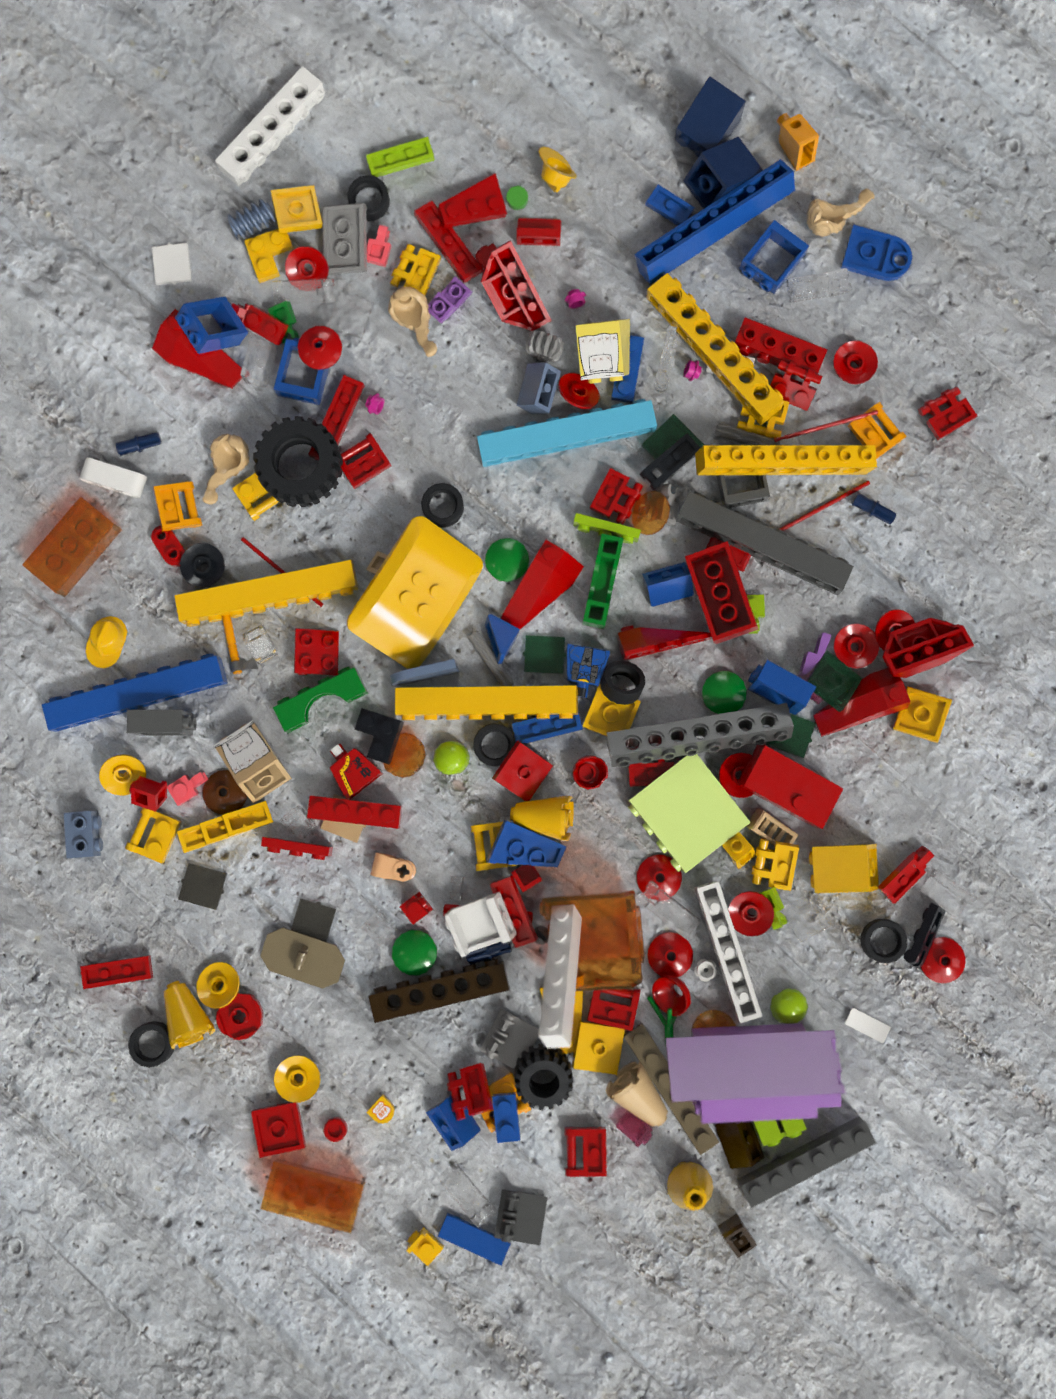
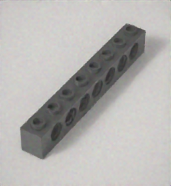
M783 703L607 732V747L611 766L627 767L630 764H647L654 760H671L678 756H694L708 751L713 753L721 749H738L745 745H761L775 740L785 741L788 738H792L794 725L788 705ZM652 743H657V744H659V745H658V746H652L651 744H652ZM629 747H635L636 749L631 750V749H628V748H629Z

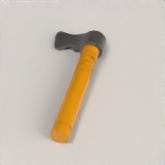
M222 616L231 658L229 663L231 673L240 674L245 670L258 669L254 657L249 662L240 661L231 616Z

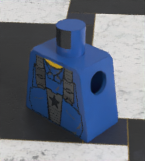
M573 644L567 645V681L576 683L578 697L587 698L589 685H599L610 651Z

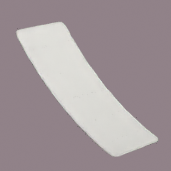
M855 1008L851 1009L845 1022L846 1025L881 1043H884L891 1029L890 1026Z

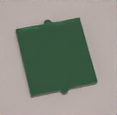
M526 635L525 651L523 652V656H525L524 672L563 674L564 658H566L564 653L565 637Z
M790 714L794 725L792 738H788L785 741H769L766 745L804 758L808 745L812 742L811 736L816 723Z

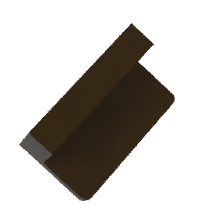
M752 1121L723 1122L715 1125L731 1169L752 1167L765 1158Z

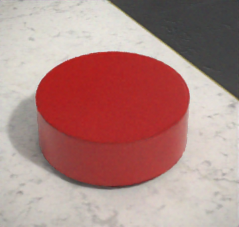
M340 1117L330 1118L324 1126V1135L332 1142L341 1141L348 1131L347 1123Z

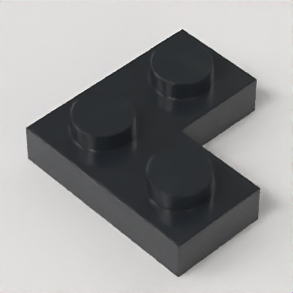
M361 708L354 729L374 736L367 757L390 765L404 722Z

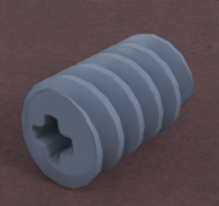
M261 198L259 199V207L252 202L251 211L244 206L243 215L238 210L235 211V219L230 214L227 215L228 222L237 240L238 235L246 239V231L254 235L253 227L262 231L261 223L267 228L270 227V219L275 224L277 223L268 202L265 203Z

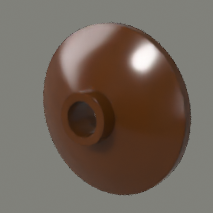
M229 770L213 773L203 787L205 804L211 811L220 815L241 809L247 800V795L239 787ZM222 788L227 790V794L224 797L220 795Z

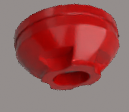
M664 975L654 982L652 987L653 998L663 1012L667 1014L668 1008H671L672 1016H680L687 1011L691 1004V995L683 980L672 975ZM674 985L681 989L683 995H679L675 991Z

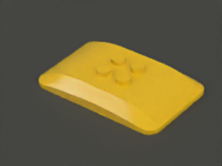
M423 516L412 518L347 618L348 629L405 668L420 667L473 587L483 568L482 559Z

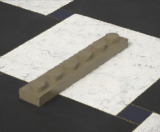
M641 1023L633 1031L624 1035L625 1040L645 1067L652 1082L699 1154L702 1155L720 1143L708 1123H702L700 1115L695 1114V1105H693L692 1101L672 1102L668 1062L644 1025Z

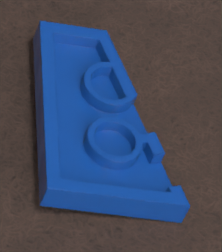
M504 820L486 862L558 867L567 846Z

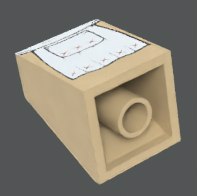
M253 720L248 724L242 725L237 731L222 738L220 742L214 745L233 778L253 804L292 779Z

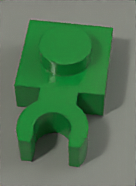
M284 301L268 308L270 315L289 325L282 343H285L286 339H288L289 333L292 339L299 338L298 332L292 327L297 321L290 301Z

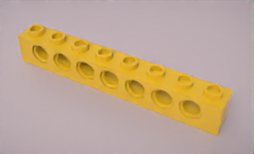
M667 273L647 289L648 301L701 360L710 367L712 372L760 425L764 424L782 409L784 402L782 394L777 389L773 390L768 384L766 376L754 369L752 361L739 352V348L734 341H729L725 337V333L719 325L715 326L710 320L708 312L696 305L694 297L682 289V285L677 278H672ZM676 298L678 301L670 302L668 299ZM688 313L691 314L692 317L684 318L682 315ZM699 329H703L707 333L699 334L696 331ZM718 345L721 349L713 350L711 346ZM733 361L736 365L727 366L725 362ZM747 377L750 381L744 383L739 378ZM762 393L765 397L763 399H758L754 396V394Z
M703 445L695 453L697 475H866L877 468L875 445Z

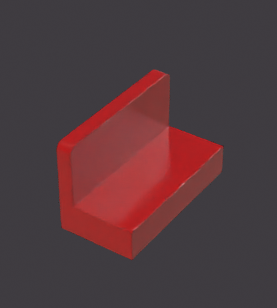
M518 219L517 245L560 246V219Z

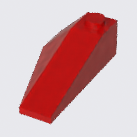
M174 309L160 325L152 350L173 366L181 367L188 372L196 373L208 378V380L233 389L245 376L246 371L222 349L198 354L175 319L179 311Z
M633 625L620 628L621 632H618L616 635L623 661L707 641L712 638L710 632L644 627L634 628Z
M885 668L867 675L813 715L820 736L823 737L908 709L911 701L901 678L893 677L889 669Z

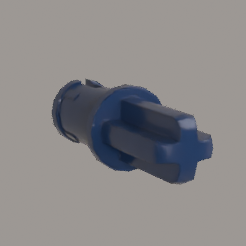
M158 432L140 437L135 435L132 439L116 442V449L120 456L137 451L141 453L143 449L160 445L162 440Z
M861 493L857 494L852 503V506L868 513L869 517L874 516L887 524H892L896 518L895 512L880 505L878 500L875 502Z
M501 941L470 952L466 955V959L471 965L487 959L492 961L494 957L511 953L512 948L509 941L506 943Z

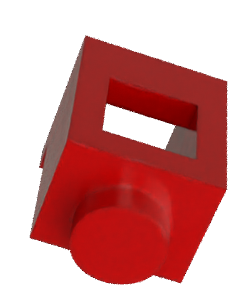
M140 776L130 785L131 804L156 812L167 799V782L163 780L159 783Z
M420 891L399 906L413 925L433 910Z

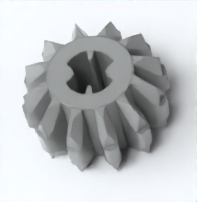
M536 330L530 332L529 337H527L525 350L529 355L539 360L555 362L559 361L562 355L564 343L556 335Z

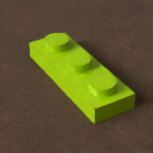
M428 137L366 155L371 175L375 177H381L435 161Z
M579 513L575 514L573 526H576L577 530L589 533L591 530L599 532V536L607 534L624 538L623 543L627 544L638 543L641 532L640 529Z

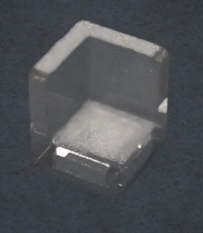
M296 806L280 819L284 827H288L298 840H302L317 828L313 820L307 818V813L301 806Z

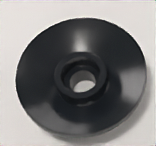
M207 543L192 545L183 553L180 560L182 576L188 583L196 587H209L220 580L225 570V561L222 553L215 546ZM203 563L208 564V568L206 570H201V565Z

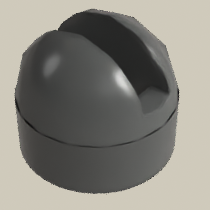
M545 926L536 927L534 929L535 932L539 930L546 939L543 941L537 935L538 939L535 943L539 945L546 944L549 939L548 928Z

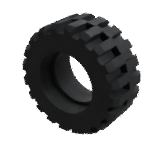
M295 416L293 421L289 417L282 418L283 423H272V429L269 432L267 430L262 432L263 440H257L256 442L257 452L253 453V460L256 463L254 465L255 473L262 486L277 501L281 503L286 502L288 506L295 507L296 504H299L301 507H308L310 502L316 505L320 503L319 499L321 497L328 498L331 495L329 492L331 488L336 489L339 484L337 479L342 477L343 472L341 469V465H343L341 451L331 432L329 433L327 428L321 423L317 424L311 418L305 421L302 416ZM298 444L314 447L319 455V462L310 476L294 481L285 479L280 474L278 469L279 461L282 454L288 448Z

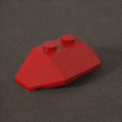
M511 240L492 250L481 283L501 321L532 332L551 322L552 320Z
M930 617L890 632L882 657L893 677L907 678L947 663L972 648L974 644L963 625H954L947 621Z

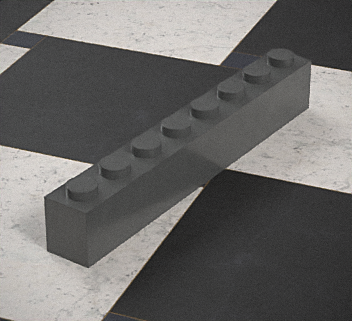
M689 491L676 519V522L711 538L714 537L723 542L728 541L729 545L749 553L752 557L835 595H839L844 590L854 567L846 559L828 555V552L824 549H815L802 539H793L782 530L771 529L767 527L766 523L760 520L754 521L749 519L743 512L732 511L726 508L723 503L718 501L712 502L698 492L692 493Z

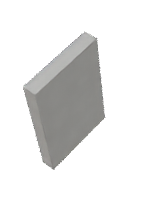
M366 204L323 206V255L328 262L329 275L367 272Z

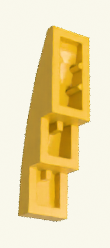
M264 801L199 823L176 833L184 854L273 823L267 802Z

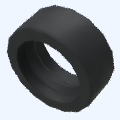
M371 175L360 176L349 186L347 192L348 203L356 204L357 194L365 188L377 189L381 194V202L373 209H366V221H376L382 218L388 211L390 205L388 189L378 177Z
M446 483L434 484L423 494L421 501L422 512L425 518L438 527H450L462 517L464 511L463 498L454 486ZM438 493H447L455 500V511L447 518L436 517L430 510V501Z
M623 660L614 661L606 667L600 681V688L610 701L622 705L631 704L638 700L645 686V675L636 664ZM623 675L634 683L635 689L622 690L612 683L610 677Z
M493 723L485 725L477 732L474 737L473 747L476 756L481 762L488 766L497 767L502 764L515 745L516 740L509 728L502 724ZM491 732H499L508 740V750L500 758H490L482 750V740Z
M876 919L870 921L864 927L861 933L860 944L864 953L869 958L880 963H892L904 955L907 948V936L904 929L898 923L889 919ZM881 927L891 929L897 937L895 949L888 954L877 953L870 943L872 933Z
M152 1021L144 1023L136 1028L129 1038V1054L140 1066L149 1068L158 1066L168 1060L174 1052V1049L169 1044L167 1025L163 1022ZM151 1030L159 1032L165 1039L164 1051L161 1055L154 1058L146 1057L139 1048L140 1037L145 1032Z

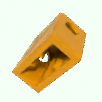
M788 113L780 115L777 119V123L780 126L779 144L793 168L797 171L815 161L819 135L801 114L790 117Z

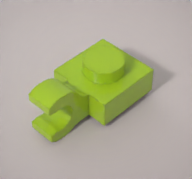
M747 595L759 630L749 634H758L760 631L758 618L765 617L764 595Z
M772 887L759 892L773 906L774 920L772 928L776 930L783 927L782 925L787 924L786 917L780 912L785 907L776 888Z

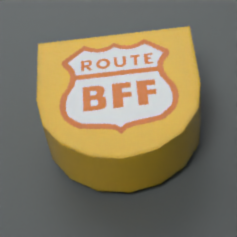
M382 1094L366 1113L376 1122L384 1124L392 1119L395 1108L393 1103Z

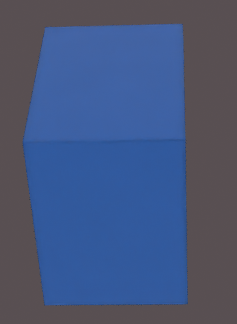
M490 614L487 616L485 628L497 663L502 664L516 641L520 629Z

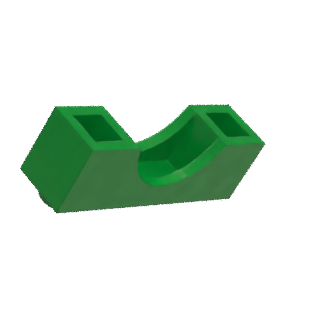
M601 534L582 625L603 630L605 628L624 538Z
M350 666L338 671L339 675L331 679L329 676L317 682V686L311 689L309 686L297 692V696L291 699L288 696L277 701L278 705L273 707L284 732L290 733L308 724L311 706L323 696H339L347 703H350L369 694L355 667L350 668Z

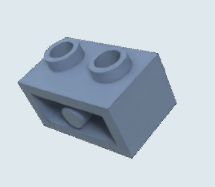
M546 362L528 364L516 406L531 414L550 413L561 371Z
M98 811L64 813L66 859L101 856L100 851L103 850V840L99 836V829L102 826L101 816L98 815Z

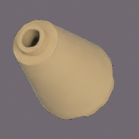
M634 1061L625 1065L618 1071L616 1075L618 1078L615 1082L612 1083L610 1080L606 1087L607 1096L651 1127L661 1126L667 1120L668 1110L641 1062L637 1064Z

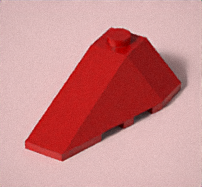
M545 540L500 619L521 630L539 615L542 610L573 586L584 566L565 550Z

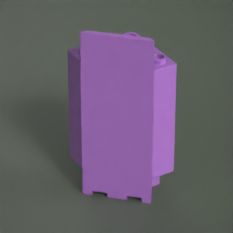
M802 1023L691 1028V1037L666 1038L672 1102L692 1101L693 1105H695V1114L700 1115L702 1123L818 1118L817 1108L841 1107V1094H846L845 1085L841 1082L840 1072L842 1069L839 1052H836L835 1030L806 1031Z

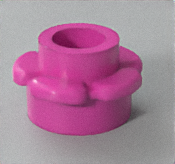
M573 289L567 293L565 302L571 309L582 307L586 303L584 298L586 294L585 292H580L579 289Z
M689 360L685 366L683 377L688 378V381H693L694 378L698 379L702 367L698 365V360L695 362Z
M378 393L373 396L370 395L365 407L370 414L378 415L383 409L385 399L380 397Z

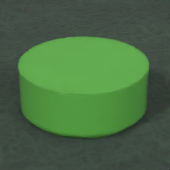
M521 186L510 188L506 195L508 206L514 210L525 208L528 203L527 191Z

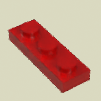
M262 837L261 846L267 847L268 852L280 853L281 849L289 850V855L301 857L303 853L312 854L311 858L325 860V856H332L333 847L271 837Z
M513 875L490 883L493 894L501 893L517 935L512 939L514 947L518 948L535 942L538 937Z
M151 955L80 966L83 989L153 978Z

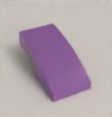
M823 632L818 635L814 653L808 651L804 654L798 676L803 677L816 666L826 651L831 634Z

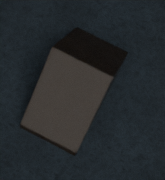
M738 1214L718 1225L724 1240L737 1258L757 1246Z

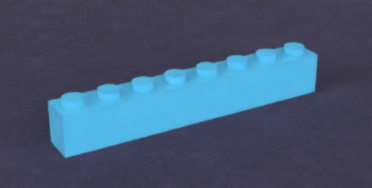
M639 399L630 405L615 404L611 406V409L602 410V408H595L586 414L579 412L569 414L567 418L551 417L543 423L537 424L536 421L524 424L523 427L508 426L499 432H494L493 430L484 431L481 435L477 436L483 467L656 432L657 422L652 400Z

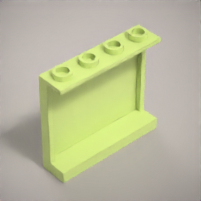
M697 754L685 756L628 800L631 804L628 806L631 813L635 817L640 816L645 822L642 824L643 828L649 835L654 834L659 840L656 842L657 846L664 854L666 852L670 854L673 858L670 863L678 872L682 870L684 873H687L751 823Z

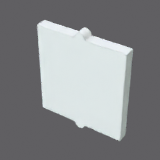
M168 243L164 246L152 247L156 285L171 283L176 285L179 282L192 281L188 243L173 245Z

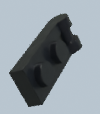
M686 433L639 475L644 480L647 479L651 484L652 490L656 491L663 483L691 461L700 447ZM656 469L662 474L658 478L653 474Z
M930 903L929 908L924 910L921 927L916 930L913 937V946L904 953L905 961L916 968L923 966L946 912L939 905Z

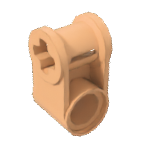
M375 852L370 875L403 882L415 876L416 866L413 862ZM407 865L406 869L410 870V873L403 876L400 868Z

